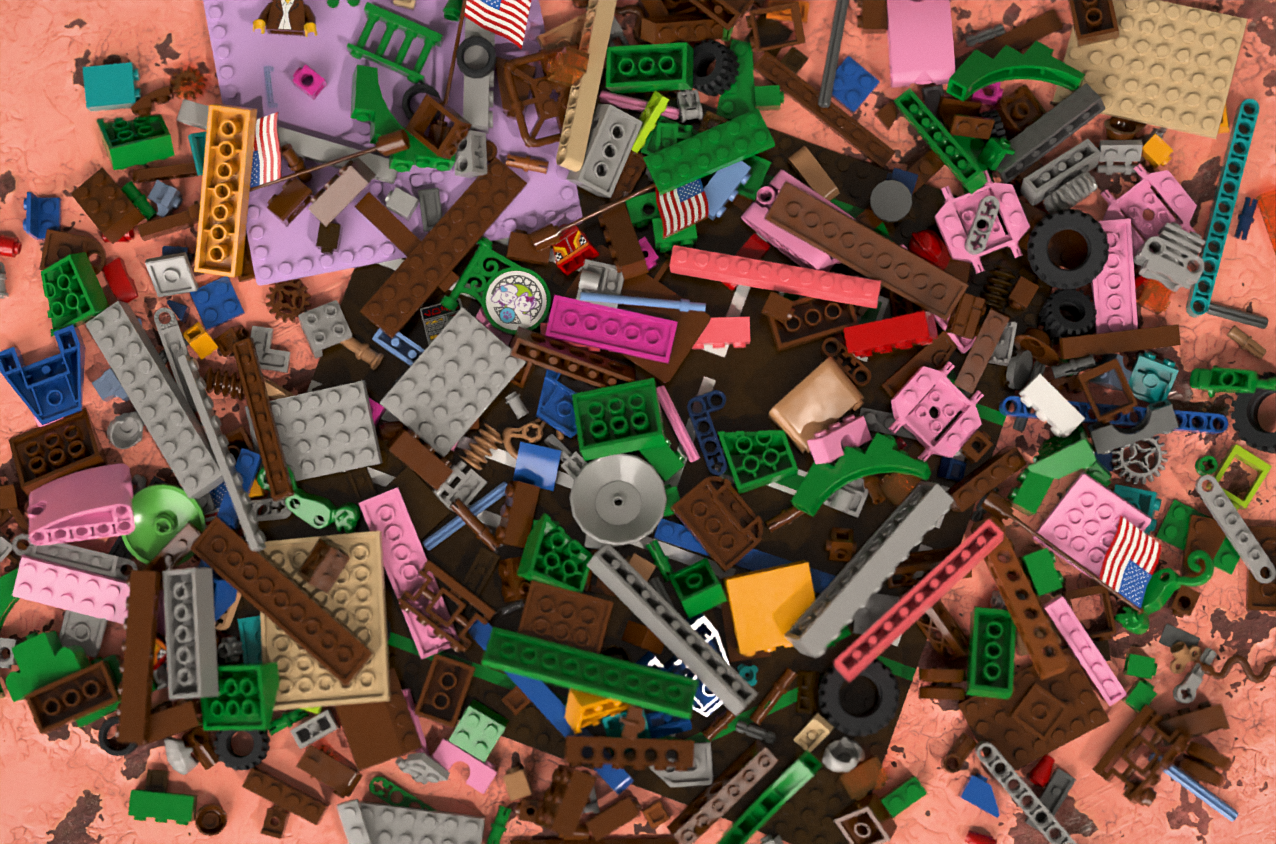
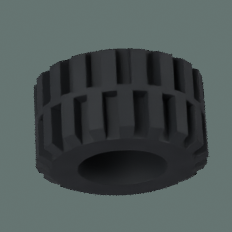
M710 39L709 41L702 40L701 44L696 43L693 49V88L708 96L722 95L725 93L724 90L729 91L731 89L730 85L732 83L735 84L737 81L735 77L739 76L737 69L740 68V64L736 62L738 57L734 54L735 52L723 44ZM716 60L714 70L707 76L709 65Z
M1076 288L1070 290L1057 289L1042 305L1039 313V318H1041L1039 323L1040 326H1044L1042 330L1049 334L1050 339L1055 338V342L1060 343L1059 338L1086 335L1096 321L1095 315L1097 310L1093 309L1095 304L1090 302L1091 297L1089 295L1085 296L1083 294L1084 291H1076ZM1060 309L1069 311L1074 316L1076 322L1066 320L1061 315Z
M219 730L215 735L217 737L216 741H214V745H216L215 754H218V759L225 764L224 766L233 768L232 770L242 771L251 769L261 764V761L267 757V751L270 750L268 731ZM238 731L248 732L254 741L251 753L246 756L237 755L231 747V739Z

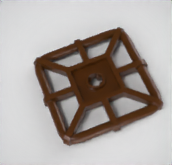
M571 44L550 50L541 49L537 53L513 58L504 63V77L511 99L510 107L514 110L520 135L526 147H541L560 142L564 123L563 115L566 114L572 85L569 74L577 61L580 44ZM573 53L563 72L551 73L548 58ZM540 61L544 77L533 79L517 69L516 66ZM513 75L529 84L532 94L531 99L519 100ZM552 91L558 94L557 101L553 98L550 99L549 95L552 94ZM597 95L594 111L596 110L597 105L601 104L599 95ZM534 104L538 119L529 134L522 107ZM556 117L560 133L535 139L543 122Z

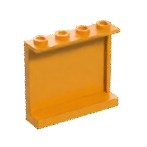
M802 560L723 577L724 586L727 587L738 644L737 652L743 654V656H752L759 650H764V652L774 651L777 646L793 647L784 635L815 601L809 563Z

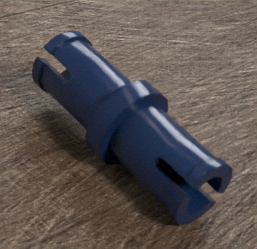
M1245 197L1241 215H1238L1237 218L1239 222L1234 238L1239 239L1243 231L1241 240L1247 241L1251 223H1254L1255 220L1253 216L1258 200L1253 198L1252 204L1249 207L1251 198Z

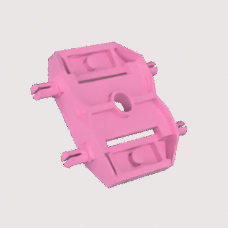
M1140 163L1133 169L1141 177V181L1120 198H1114L1108 189L1100 194L1108 203V208L1102 221L1126 219L1120 211L1122 210L1127 218L1131 219V223L1146 241L1151 237L1158 236V231L1167 222L1179 224L1182 226V230L1188 233L1195 232L1189 222L1197 205L1169 170L1149 173ZM1151 186L1155 188V190L1159 193V195L1163 198V200L1167 203L1171 210L1176 214V216L1178 217L1177 219H1175L1171 215V213L1167 210V208L1151 190ZM1146 209H1150L1154 213V218L1150 221L1143 218L1142 214ZM1131 225L1134 258L1139 247L1145 241Z
M987 170L983 173L988 182L973 194L968 193L955 198L949 186L942 188L941 190L946 201H944L945 204L934 216L951 258L972 263L976 274L985 271L980 257L1008 246V248L1011 247L1014 258L1022 256L1018 241L1030 228L1013 185L993 183ZM994 196L1000 203L999 213L1008 234L1005 235L1000 220L996 216L984 251L977 255H971L965 249V241L978 205L983 198ZM991 201L984 203L987 206L986 213H980V215L987 216L988 211L994 209ZM987 222L985 228L978 229L980 231H986L988 227ZM977 235L976 240L970 242L973 245V250L980 248L977 242L980 237L984 238L983 235Z
M949 361L941 370L925 366L920 367L891 399L893 416L896 421L888 428L889 431L896 434L901 426L911 432L925 448L918 456L919 459L924 461L933 454L952 458L982 424L976 404L984 395L980 394L981 392L977 390L968 399L947 378V375L955 367ZM931 407H936L938 410L936 418H932L929 414ZM959 411H961L962 413L959 415V417L951 424V426L944 432V434L937 441H935L934 439L939 435V433L954 418V416Z

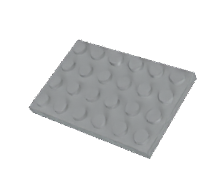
M462 307L381 400L380 404L435 449L438 454L445 457L526 362L511 356L510 348Z
M365 380L270 401L286 464L294 472L296 481L382 463ZM245 406L255 452L260 454L248 406ZM262 461L258 469L259 471L264 466Z

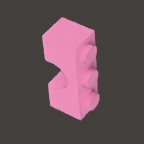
M854 414L842 418L843 422L829 425L828 430L814 433L815 437L807 442L815 464L828 463L844 455L841 442L845 449L846 446L851 448L859 447L870 441L872 438L864 416L855 417Z
M443 738L431 759L447 771L457 761L467 763L471 772L466 784L484 794L498 773L495 770L496 765L488 760L482 762L448 741L449 739Z

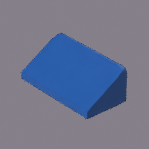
M660 711L645 715L651 739L692 729L691 721L687 718Z

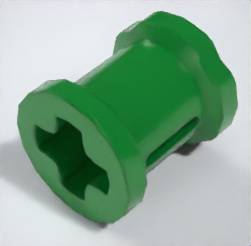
M1204 456L1195 462L1196 472L1202 476L1214 473L1218 467L1216 459L1212 456ZM1208 462L1207 465L1210 469L1204 470L1205 466L1202 463Z

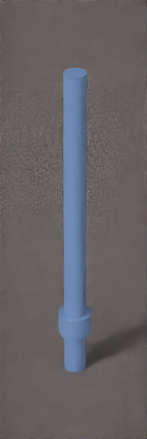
M580 292V300L672 308L679 309L682 312H688L689 310L705 311L706 303L690 302L689 299L677 301Z

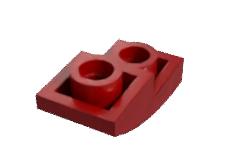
M117 258L103 267L106 279L117 301L129 303L139 297L135 282L129 277L123 259Z

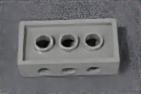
M598 104L592 119L583 165L578 172L570 170L566 180L599 197L611 198L643 122L611 104Z

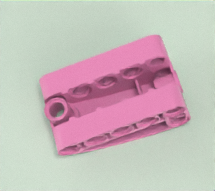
M887 0L891 88L910 87L913 83L929 84L934 82V85L948 84L950 77L955 73L950 1Z
M780 170L768 186L758 190L756 201L749 206L741 218L760 236L800 267L829 272L836 263L840 264L842 262L765 220L764 217L786 181L848 217L854 218L784 170ZM771 197L770 200L764 201L766 198Z
M122 463L90 468L63 476L32 491L29 494V508L27 510L30 542L34 545H47L132 533L135 523L132 505L133 484L130 468Z

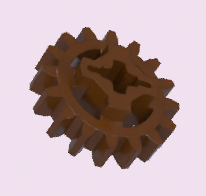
M295 280L283 281L281 284L275 283V288L269 287V290L272 292L271 295H266V298L270 300V302L266 303V306L272 307L269 313L271 315L276 313V320L282 317L284 323L288 319L295 323V317H298L302 312H307L306 306H311V303L307 301V299L311 298V295L305 294L308 288L306 286L301 288L302 282L300 280L296 284ZM293 287L296 288V290L294 289L293 291H287L285 288ZM279 293V300L275 304L276 295ZM284 293L291 298L293 307L290 304L285 303L286 297L284 296ZM302 297L301 306L298 308V301ZM286 309L291 310L292 313L285 314L280 311H284Z

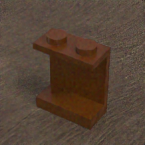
M941 95L936 114L951 135L989 140L995 122L994 119L978 117L982 106L980 100L968 98L963 102L954 96Z

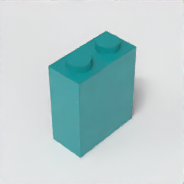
M132 62L83 67L86 108L90 112L131 108L142 98L141 89L138 88L137 81L140 80V71Z

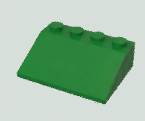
M654 378L572 394L579 447L585 461L667 444Z
M278 662L217 664L219 696L200 697L203 730L269 729L280 683Z

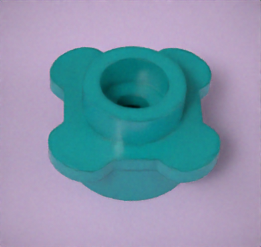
M740 664L737 667L739 675L750 686H754L757 683L755 679L758 672L757 666L752 665L750 667Z

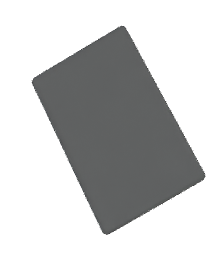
M1166 624L1159 643L1170 648L1179 641L1185 642L1188 648L1192 645H1198L1199 637L1170 624Z

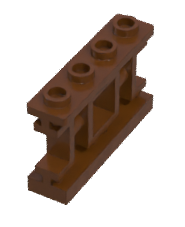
M428 560L418 573L426 579L425 583L415 595L405 590L397 600L401 603L399 607L408 614L413 612L417 615L416 620L425 627L427 624L434 629L432 633L440 639L445 637L451 642L449 646L458 653L461 650L466 652L473 642L465 636L477 619L486 625L497 611L434 562ZM431 572L449 586L451 591L442 587L437 595L427 588L433 580L427 573ZM443 594H446L460 605L448 622L432 610ZM423 595L430 600V604L425 609L431 615L430 618L409 603L407 599L409 598L415 603ZM463 597L484 613L485 616L482 617L476 613L469 621L460 614L467 605L460 599ZM454 621H457L465 627L458 636L464 643L462 644L440 627V625L443 624L446 628H449Z
M1147 704L1092 769L1107 782H1110L1115 775L1129 786L1122 795L1135 805L1141 803L1147 797L1146 792L1151 786L1154 787L1161 780L1160 775L1173 766L1175 757L1187 749V743L1190 740L1177 729L1169 737L1157 727L1163 717ZM1148 725L1157 732L1150 741L1140 735ZM1163 738L1172 744V747L1165 755L1156 748ZM1142 743L1156 753L1144 769H1141L1130 759ZM1120 758L1129 764L1122 774L1113 768ZM1135 771L1145 777L1138 787L1129 781Z

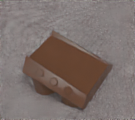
M1025 84L1017 88L1010 95L1003 97L990 108V110L996 109L998 111L1001 122L1004 125L1003 128L1005 129L1007 140L1015 138L1026 127L1032 125L1043 114L1047 113Z

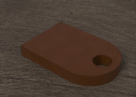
M47 229L39 270L48 268L70 254L86 252L89 261L92 254L100 256V264L98 266L92 265L95 274L98 275L106 264V252L102 244L94 238Z

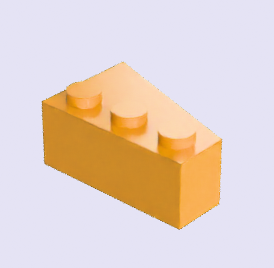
M570 689L565 719L574 734L578 735L582 733L580 729L591 723L595 726L599 724V719L609 714L613 717L628 709L629 705H634Z

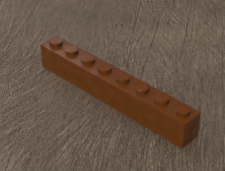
M131 570V575H128L127 587L130 588L125 602L128 616L124 619L126 639H123L122 651L125 654L124 660L121 661L120 665L123 679L119 683L121 703H118L117 715L120 717L119 725H116L115 736L118 738V742L148 743L161 585V573L156 571Z

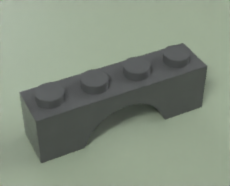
M1168 399L1147 405V411L1142 421L1131 428H1119L1110 422L1103 424L1102 421L1087 425L1097 454L1103 455L1109 454L1113 449L1119 447H1130L1134 442L1140 440H1150L1155 435L1161 433H1171L1175 428L1179 427L1172 404Z

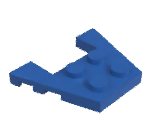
M547 369L536 417L569 438H572L577 434L572 394H576V392L557 381L561 373Z

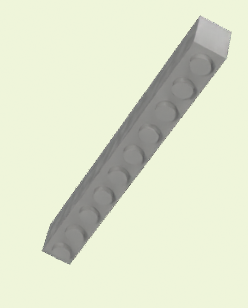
M606 544L592 557L587 566L735 716L758 695L610 544Z

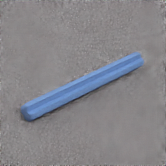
M502 482L471 505L469 510L477 516L505 495L507 482ZM459 516L455 517L423 541L424 547L427 550H431L466 523Z
M1152 752L1148 758L1149 762L1155 756L1156 753ZM1175 765L1169 770L1164 771V773L1228 820L1233 822L1238 817L1239 813Z

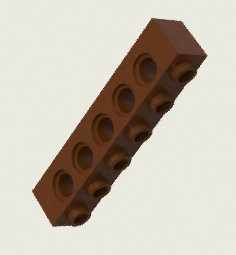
M519 326L511 342V356L600 388L635 382V368Z
M566 736L564 763H569V767L582 768V764H591L590 768H603V765H612V769H624L625 766H633V770H646V766H652L656 771H667V767H675V771L687 772L688 768L694 767V741ZM583 747H589L592 750L591 758H584L582 756L581 750ZM604 748L612 749V759H606L603 756L602 751ZM629 748L634 751V758L632 760L624 757L625 749ZM647 749L655 752L656 756L653 761L646 759L645 751ZM668 750H673L676 753L675 761L672 762L667 759L666 753Z
M757 740L666 828L680 844H694L779 761Z

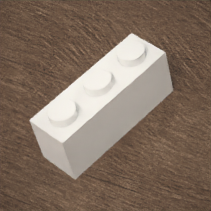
M1041 374L1036 375L1018 393L1021 396V401L1027 407H1033L1037 411L1035 413L1042 422L1047 421L1052 426L1050 428L1051 431L1058 437H1067L1085 419Z

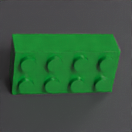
M687 42L607 47L606 88L612 93L693 89V48Z
M974 607L970 613L966 695L1009 699L1013 694L1016 626L1008 610Z

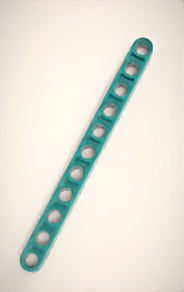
M1254 99L1244 100L1236 109L1203 238L1205 243L1201 247L1202 250L1199 254L1204 263L1211 265L1212 271L1207 272L1203 270L1197 284L1193 283L1191 285L1186 304V311L1191 317L1197 318L1205 314L1210 305L1259 113V104ZM1244 106H1249L1252 114H1247L1244 111ZM1239 125L1246 127V134L1239 131ZM1234 145L1241 147V154L1234 151ZM1229 164L1235 165L1237 173L1230 172ZM1224 184L1231 186V193H1227L1224 190ZM1219 204H1224L1226 206V213H1223L1219 210ZM1214 223L1220 224L1222 227L1221 233L1214 230ZM1209 243H1213L1216 245V252H1211L1209 250ZM1199 282H1202L1206 285V292H1202L1199 290ZM1194 302H1198L1201 305V312L1194 310Z

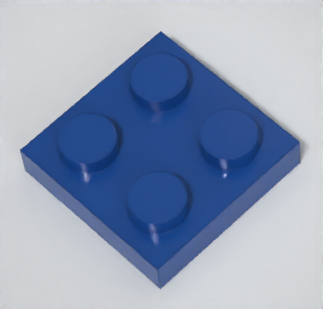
M848 56L836 70L832 97L854 114L878 86L880 81Z
M228 276L198 288V291L190 292L207 331L245 314Z

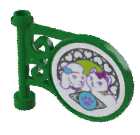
M482 237L477 242L480 246L449 297L444 296L440 304L454 312L459 305L456 302L460 293H465L474 297L481 304L487 320L497 330L509 335H515L518 326L530 331L536 330L545 321L550 311L551 298L547 284L534 271L523 268L493 251V243L487 238ZM487 258H494L510 268L498 272V263L491 260L486 263V268L489 269L493 265L494 270L487 272L484 270L483 263ZM472 277L478 278L482 281V286L480 288L474 287L475 285H478V282L476 280H473L470 283L471 289L466 288L465 285L468 282L469 278ZM485 277L490 278L487 284Z

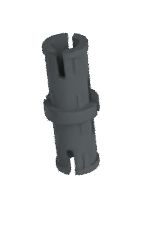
M1091 354L1076 360L1073 358L1069 359V362L1051 366L1054 378L1057 379L1070 374L1077 375L1078 372L1095 368L1096 364Z

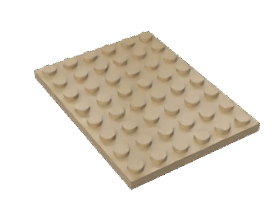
M1112 0L1119 28V38L1078 47L1074 27L1072 28L1063 62L1085 74L1082 86L1087 83L1101 97L1106 108L1100 114L1217 139L1247 19L1160 0ZM1057 85L1053 103L1058 104L1074 92Z
M371 531L264 542L266 549L259 552L374 652V655L351 683L345 686L260 611L262 662H278L280 683L273 711L390 701L382 532ZM319 538L350 557L328 594L317 587L311 586L297 575Z

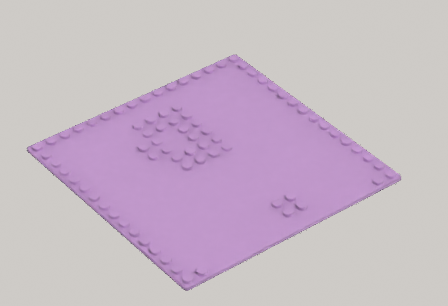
M203 0L222 104L257 109L256 119L279 112L278 127L361 151L375 147L376 144L370 143L371 121L362 122L350 118L353 73L357 65L378 68V83L382 97L398 123L404 128L407 127L410 120L403 111L402 99L405 92L411 86L417 84L409 82L406 76L365 58H361V60L356 59L350 55L347 49L348 43L356 46L368 20L364 12L367 2L443 35L444 41L442 46L435 45V47H432L420 74L425 76L424 84L432 86L444 102L459 21L453 22L444 18L443 9L448 0H417L414 10L394 6L393 0H360L359 5L356 7L350 6L347 0H339V5L336 8H330L327 5V0H304V3L310 6L316 17L318 33L315 36L314 32H310L308 37L268 34L266 27L265 34H261V29H256L253 32V21L258 19L266 5L273 0ZM531 0L522 50L510 40L495 34L494 49L496 57L511 60L537 53L541 50L536 37L545 33L539 0ZM465 17L459 45L465 40ZM381 21L375 23L364 50L375 54L387 28L385 26L386 23ZM400 29L394 31L382 58L394 62L406 36L404 31ZM418 37L413 39L401 66L413 71L425 44L423 39ZM456 59L447 105L463 117L464 74L460 71ZM540 61L527 63V65L536 67L535 79L544 77ZM305 64L324 78L327 83L315 100L296 87L292 81L296 70L300 67L303 68ZM495 65L493 69L494 87H490V90H493L494 105L493 108H489V111H493V128H489L486 140L492 141L496 145V157L505 165L506 160H508V153L522 157L528 155L532 159L549 161L547 174L530 170L524 172V169L508 166L527 182V186L482 236L490 241L509 238L510 232H515V229L525 230L528 234L549 223L560 227L562 224H569L583 217L576 184L566 180L570 170L556 164L559 142L530 148L524 145L525 143L521 138L517 121L506 117L507 114L503 112ZM306 77L303 80V84L310 85L314 79ZM552 91L549 97L557 101L558 94ZM418 93L412 97L410 108L414 114L425 98L426 93ZM534 104L527 106L524 116L529 134L538 119ZM445 116L444 121L448 122L447 126L452 128L455 123ZM556 117L543 122L535 139L560 133ZM429 124V126L427 127V129H426L425 132H424V134H425L427 137H428V135H429V130H430V125H431V124ZM378 150L371 152V154L385 157L388 159L390 157V155L384 156L383 153L380 154ZM282 155V177L295 173L289 169L288 162ZM303 159L307 169L320 165V163ZM454 163L450 171H439L429 167L419 168L413 165L410 172H398L394 184L372 179L330 222L341 224L343 228L339 252H333V255L321 253V250L316 247L320 220L308 210L312 205L311 202L288 227L268 211L267 206L269 204L267 202L274 194L278 196L283 191L282 186L287 180L249 192L246 231L256 283L259 286L407 258L355 208V205L368 192L386 207L387 202H385V199L390 191L394 192L396 187L417 198L418 201V190L439 188L442 215L444 216L478 176L472 178L455 176ZM328 166L310 172L312 179L307 183L303 182V184L309 187L315 196L322 188L326 191L324 186L336 173L340 176L338 173L340 169ZM420 202L409 221L390 211L419 240L422 241L430 232H424Z

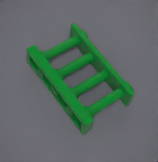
M367 2L364 12L368 20L356 46L350 43L347 44L350 55L359 60L365 58L406 76L407 80L411 83L424 84L425 76L420 73L432 47H435V45L442 46L444 41L443 35ZM381 21L386 23L385 26L387 28L375 54L364 50V47L375 23ZM400 29L405 32L406 36L394 62H391L382 57L394 31ZM418 37L423 39L425 44L412 71L401 65L413 39Z

